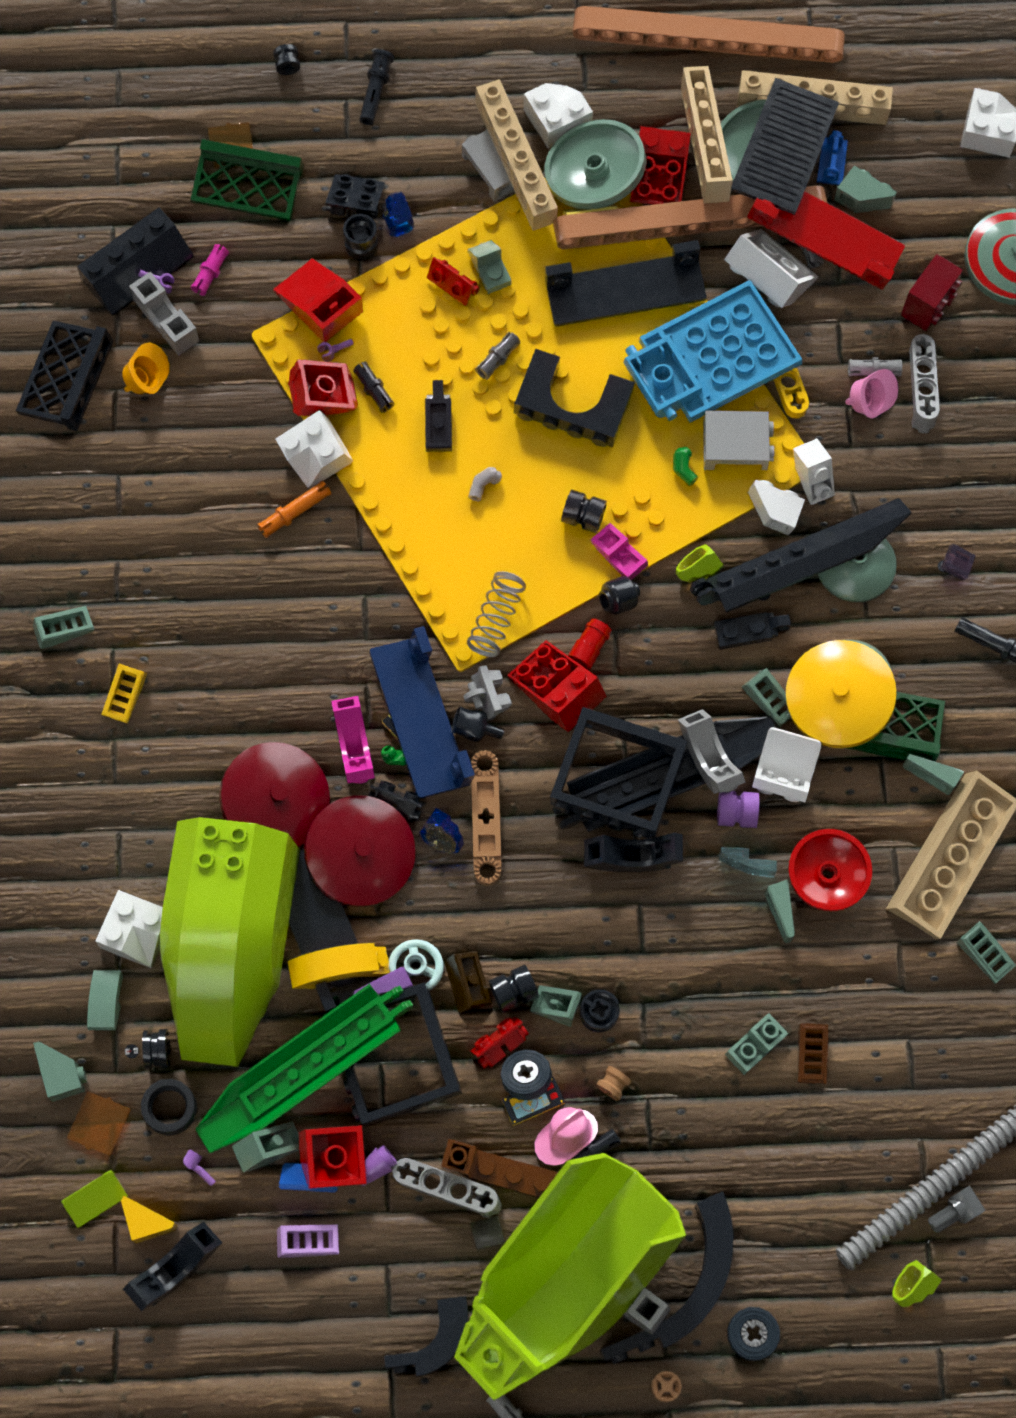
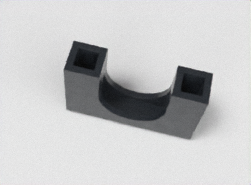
M535 349L514 403V414L525 421L534 420L540 422L544 427L551 430L560 429L566 431L567 434L574 438L583 437L592 440L598 446L613 447L633 394L635 382L610 374L601 399L592 409L581 413L569 412L555 403L550 392L559 369L560 357Z

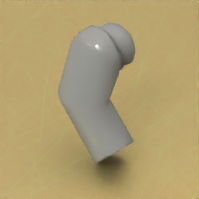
M488 467L473 478L468 498L474 501H481L485 486L490 482L493 485L498 484L502 479L501 472L497 471L495 467Z

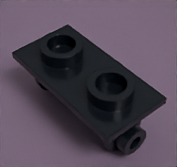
M383 780L380 783L372 784L370 788L376 791H371L368 795L383 800L391 806L396 804V810L400 812L405 820L410 822L413 820L418 822L422 811L418 810V807L422 808L427 803L420 800L421 798L416 793L411 791L402 793L395 790L396 785Z

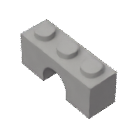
M151 272L129 286L133 301L178 356L199 342L196 327L181 309L177 311L167 297L166 290Z

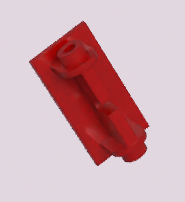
M433 257L426 278L466 306L470 295L475 296L479 292L480 287L477 286L478 283L465 275H459L460 272L448 264V261H442Z
M516 1017L512 1019L506 1018L497 1025L498 1030L490 1036L485 1035L475 1042V1047L470 1052L476 1057L481 1056L478 1062L484 1069L488 1066L491 1068L506 1056L501 1049L502 1045L505 1044L511 1052L526 1041L525 1037L529 1033L523 1025L518 1028L523 1023Z

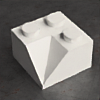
M545 83L524 93V111L547 148L552 147L571 128L592 121V109L581 92L571 87Z
M975 88L969 103L960 147L1010 158L1016 142V108L1000 93Z
M320 410L276 438L286 459L308 489H311L320 481L326 480L354 462L330 419Z
M118 890L95 942L103 950L152 968L160 950V926L163 907Z

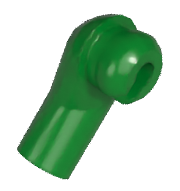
M688 447L678 448L673 454V471L687 485L692 486L698 479V476L689 468V459L692 456V452Z

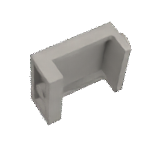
M486 129L477 136L473 135L467 138L462 143V157L465 160L469 159L486 182L489 187V196L492 200L496 202L514 192V188L488 130Z
M705 411L703 420L704 470H714L716 464L762 465V470H767L769 462L774 461V446H769V437H773L774 423L769 421V412Z

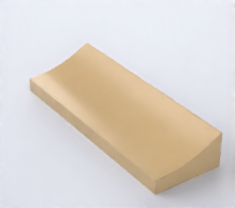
M980 772L966 773L885 910L915 925L933 938L941 939L1016 810V798Z

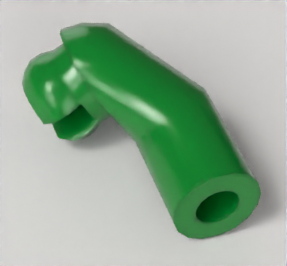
M390 745L385 746L381 750L382 759L386 764L406 765L402 750H395Z

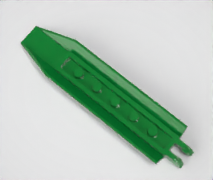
M370 984L366 985L229 1083L195 1129L209 1153L235 1143L253 1132L263 1130L399 1033L401 1030L396 1018L409 1011L413 1004L410 1000L404 1001L392 1011L388 1009L386 1004L392 1002L403 993L401 986L394 987L380 997Z

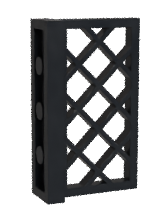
M53 320L18 403L16 412L19 415L62 424L69 430L78 431L114 342L107 329L97 326L94 330ZM57 331H67L69 337L56 343L54 338ZM84 336L92 337L89 344L79 348L76 340ZM73 343L76 351L63 357L60 349ZM57 351L60 359L47 366L45 362L47 356ZM80 356L82 359L81 365L70 371L67 363ZM64 365L67 373L54 380L51 371ZM48 374L51 382L37 388L36 382L38 378ZM71 379L73 383L71 389L61 394L58 385ZM55 388L58 396L44 402L41 394ZM38 396L41 405L34 409L26 408L28 402ZM62 402L63 409L60 416L50 414L48 408Z

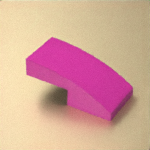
M611 523L591 539L596 549L622 576L632 580L648 566V560L629 544L628 538Z

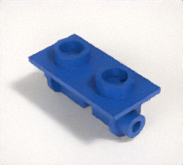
M833 131L824 140L820 154L817 183L840 185L843 181L848 140H844L840 131Z

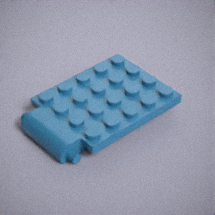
M751 280L640 336L639 343L643 349L637 351L634 345L627 347L625 352L628 357L623 361L658 418L667 417L669 421H672L677 417L675 411L681 409L690 423L704 416L705 411H714L802 365L801 356Z

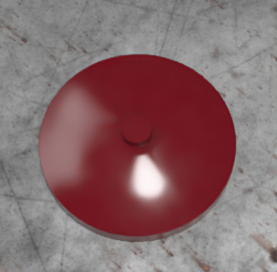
M267 742L246 749L232 761L221 781L219 801L224 820L255 823L288 833L297 847H300L305 843L308 829L315 817L325 807L330 805V791L322 769L310 755L290 744Z
M349 796L341 798L325 807L311 823L304 843L305 864L315 885L330 899L352 907L372 906L395 895L407 882L415 861L414 837L405 818L390 804L370 796Z

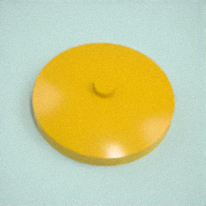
M830 641L813 647L795 663L787 680L786 702L791 719L806 737L819 740L821 745L827 747L850 748L870 741L887 726L895 709L896 683L888 664L873 649L853 641Z

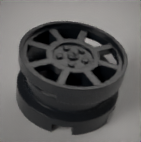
M594 990L583 998L580 1007V1019L587 1029L596 1033H603L612 1029L617 1023L620 1007L617 998L612 993L606 990Z
M160 1029L159 1032H153L152 1035L149 1030L143 1031L142 1052L145 1070H151L152 1064L154 1067H161V1069L170 1068L171 1060H167L171 1055L170 1039H166V1036H169L168 1029Z

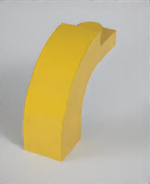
M374 943L352 944L323 949L288 961L292 989L316 988V984L324 981L329 983L352 977H382L390 973L386 947H375Z

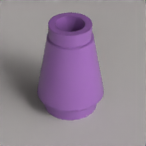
M384 1145L379 1149L375 1148L366 1158V1184H362V1186H366L368 1183L393 1171V1167L397 1164L394 1156Z

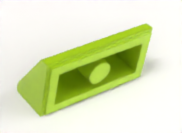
M109 1170L62 1200L61 1203L76 1226L80 1228L121 1202L123 1196L128 1197L115 1173Z

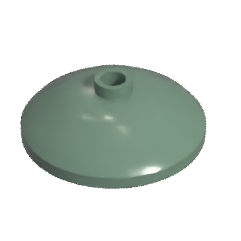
M884 539L871 552L862 555L863 560L855 558L819 573V579L830 593L842 600L849 602L873 600L889 588L896 573V557L891 545Z

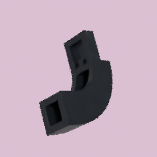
M675 832L641 840L619 839L606 835L584 840V867L610 872H650L670 869L671 864L683 862V834Z
M203 1221L186 1232L180 1241L155 1265L128 1282L123 1288L124 1292L141 1311L151 1305L155 1306L195 1273L220 1247L222 1241Z
M466 1296L437 1300L439 1329L434 1340L427 1347L416 1352L384 1356L385 1368L392 1369V1374L410 1372V1366H415L416 1377H422L438 1371L449 1363L456 1354L465 1324L468 1322Z

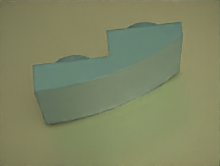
M93 970L88 1002V1030H116L121 1009L118 1001L123 980L121 970Z
M768 1013L732 1046L725 1055L745 1075L780 1043L788 1033Z

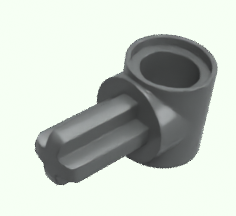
M968 1186L950 1197L947 1201L948 1206L929 1217L928 1223L935 1233H939L957 1221L965 1224L986 1210L971 1186Z

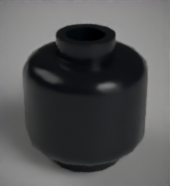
M625 576L607 581L602 585L599 592V602L605 611H609L614 615L632 610L638 604V597L640 596L639 586Z

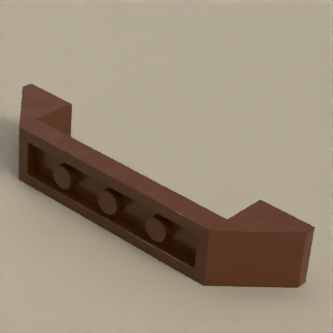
M448 1139L441 1168L468 1179L540 1198L559 1173L476 1149V1146Z

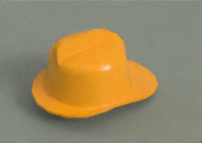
M150 342L143 343L124 366L122 376L126 384L125 392L155 394L159 391L168 377L170 365L167 355L158 345Z

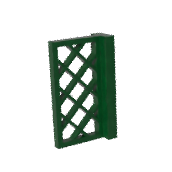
M202 139L200 145L201 154L190 198L191 203L291 221L299 179L304 168L301 157ZM206 160L217 162L221 169L208 176L204 171ZM234 166L242 167L245 174L233 181L227 170ZM259 170L266 171L270 178L257 185L252 175ZM224 173L230 183L217 190L212 180ZM283 175L293 176L292 185L282 190L276 180ZM249 178L255 188L242 195L236 185ZM209 183L215 193L208 198L199 197V189ZM274 183L279 193L267 200L261 190ZM234 187L240 198L232 203L225 202L221 195ZM259 192L265 202L258 207L250 206L246 199ZM284 197L288 203L286 213L275 211L271 204Z
M896 692V703L899 701L906 702L911 710L902 715L895 707L893 714L896 719L888 723L876 737L864 744L846 749L906 760L909 754L936 762L940 753V736L945 701ZM926 706L938 708L937 716L928 720L921 709ZM914 713L923 722L922 725L915 729L906 721V718ZM901 723L908 733L904 736H898L890 728ZM928 728L934 736L933 742L923 741L917 733Z

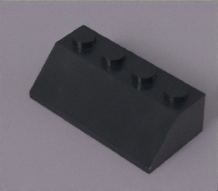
M159 207L79 264L77 269L81 281L113 317L133 302L129 286L141 278L138 276L140 270L148 273L151 272L153 275L162 276L165 273L172 274L193 259L194 255L175 224Z

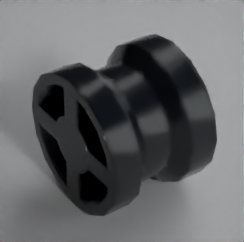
M284 44L274 49L273 54L274 59L277 61L275 66L278 74L292 75L300 70L296 46Z

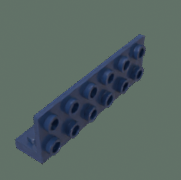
M424 626L414 628L410 639L371 648L369 651L416 795L421 799L470 786L475 776L467 750L459 752L454 734L451 733L452 728L428 661L432 648Z

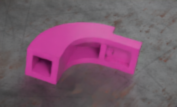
M354 696L331 701L347 783H365L369 779L375 778L359 697Z

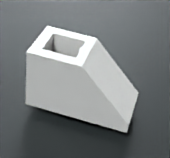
M818 439L793 448L795 468L809 503L813 505L834 496L832 458Z
M755 480L749 488L748 494L763 525L789 535L796 526L805 499L800 498L793 491H783L775 488L771 482Z

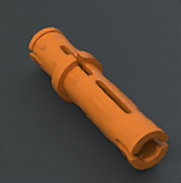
M323 480L283 508L281 506L278 507L274 514L261 523L259 522L257 527L260 532H264L262 535L268 538L284 525L286 527L292 524L293 519L327 496H330L331 491L329 487L325 488L326 483Z

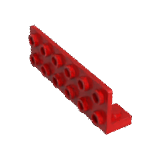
M805 191L795 215L775 208V205L768 200H760L758 198L747 215V218L881 290L884 289L893 276V269L905 248V245Z

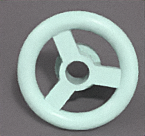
M417 939L408 940L398 945L390 955L388 961L389 971L396 970L399 956L409 949L410 954L404 960L406 973L409 977L421 974L430 977L431 980L426 985L429 991L432 990L441 980L444 970L443 959L437 948L429 942ZM418 948L424 949L432 955L435 961V969L427 967L426 959L421 953H418ZM413 962L421 964L418 970H413L410 966Z

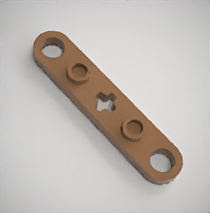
M484 750L476 753L471 760L475 774L471 782L473 864L476 881L481 885L491 886L496 884L501 877L498 759L495 754ZM486 758L492 762L493 766L489 771L485 772L477 768V762L480 759ZM484 811H489V816H494V819L489 820V824H484L482 819H478V817L483 816ZM487 864L492 865L496 870L495 875L489 879L482 877L479 872L480 868Z

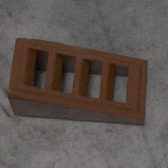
M800 1023L798 1026L797 1083L826 1084L828 1024ZM806 1033L820 1034V1039L806 1038ZM805 1045L820 1046V1050H805ZM805 1057H818L820 1062H805ZM804 1068L820 1069V1074H804Z

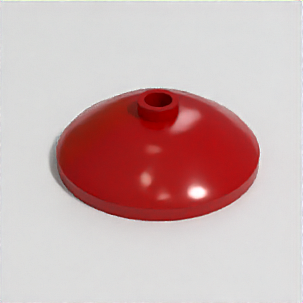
M822 829L806 835L797 843L789 859L788 874L794 891L806 904L823 911H840L853 906L865 895L872 880V863L867 850L854 836L841 830ZM830 871L832 878H825L823 872Z

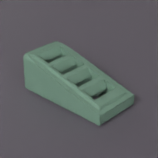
M86 606L36 617L33 621V629L40 649L48 648L94 631ZM80 616L83 626L78 627L75 617ZM69 620L72 629H67L65 621ZM55 624H59L60 632L56 631ZM48 627L50 634L46 635L44 628Z
M767 668L758 672L742 686L747 695L768 717L771 716L772 721L778 727H781L791 718L788 709L780 716L776 713L784 705L787 706L786 692ZM763 681L766 685L758 690L756 686ZM771 689L773 693L765 699L763 694ZM778 697L781 701L772 708L770 703Z
M909 754L903 764L904 769L947 795L951 794L964 773L960 769Z
M787 880L768 886L764 895L782 939L787 944L792 941L795 932L789 883Z
M980 921L957 941V944L994 984L1016 966ZM978 935L981 940L973 946L970 941ZM986 943L989 948L980 955L977 950ZM994 952L997 956L987 963L984 959ZM1002 960L1005 964L995 973L992 968Z

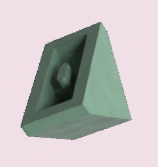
M539 985V998L533 1001L530 1012L571 1027L581 1001L582 993Z

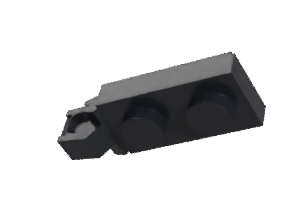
M433 380V395H426L425 399L426 452L452 451V404L450 394H444L443 380Z
M765 612L715 621L714 629L719 650L771 641L772 638L778 637L779 631L789 630L791 622L789 614L774 617L773 612Z

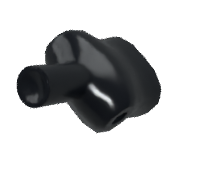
M459 706L453 720L451 733L461 735L469 741L480 742L484 735L501 740L504 729L488 724L485 712L469 710Z

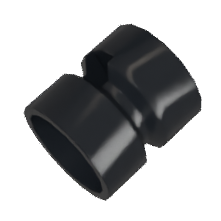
M355 214L349 217L343 226L346 252L355 260H368L376 254L378 249L376 223L371 217L364 214Z
M571 489L563 509L561 522L572 526L581 524L582 529L597 533L606 510L607 501L594 496L587 499L585 493Z
M526 965L511 970L508 977L502 974L488 980L494 998L503 1014L517 1008L520 1001L526 1004L539 998L538 990Z

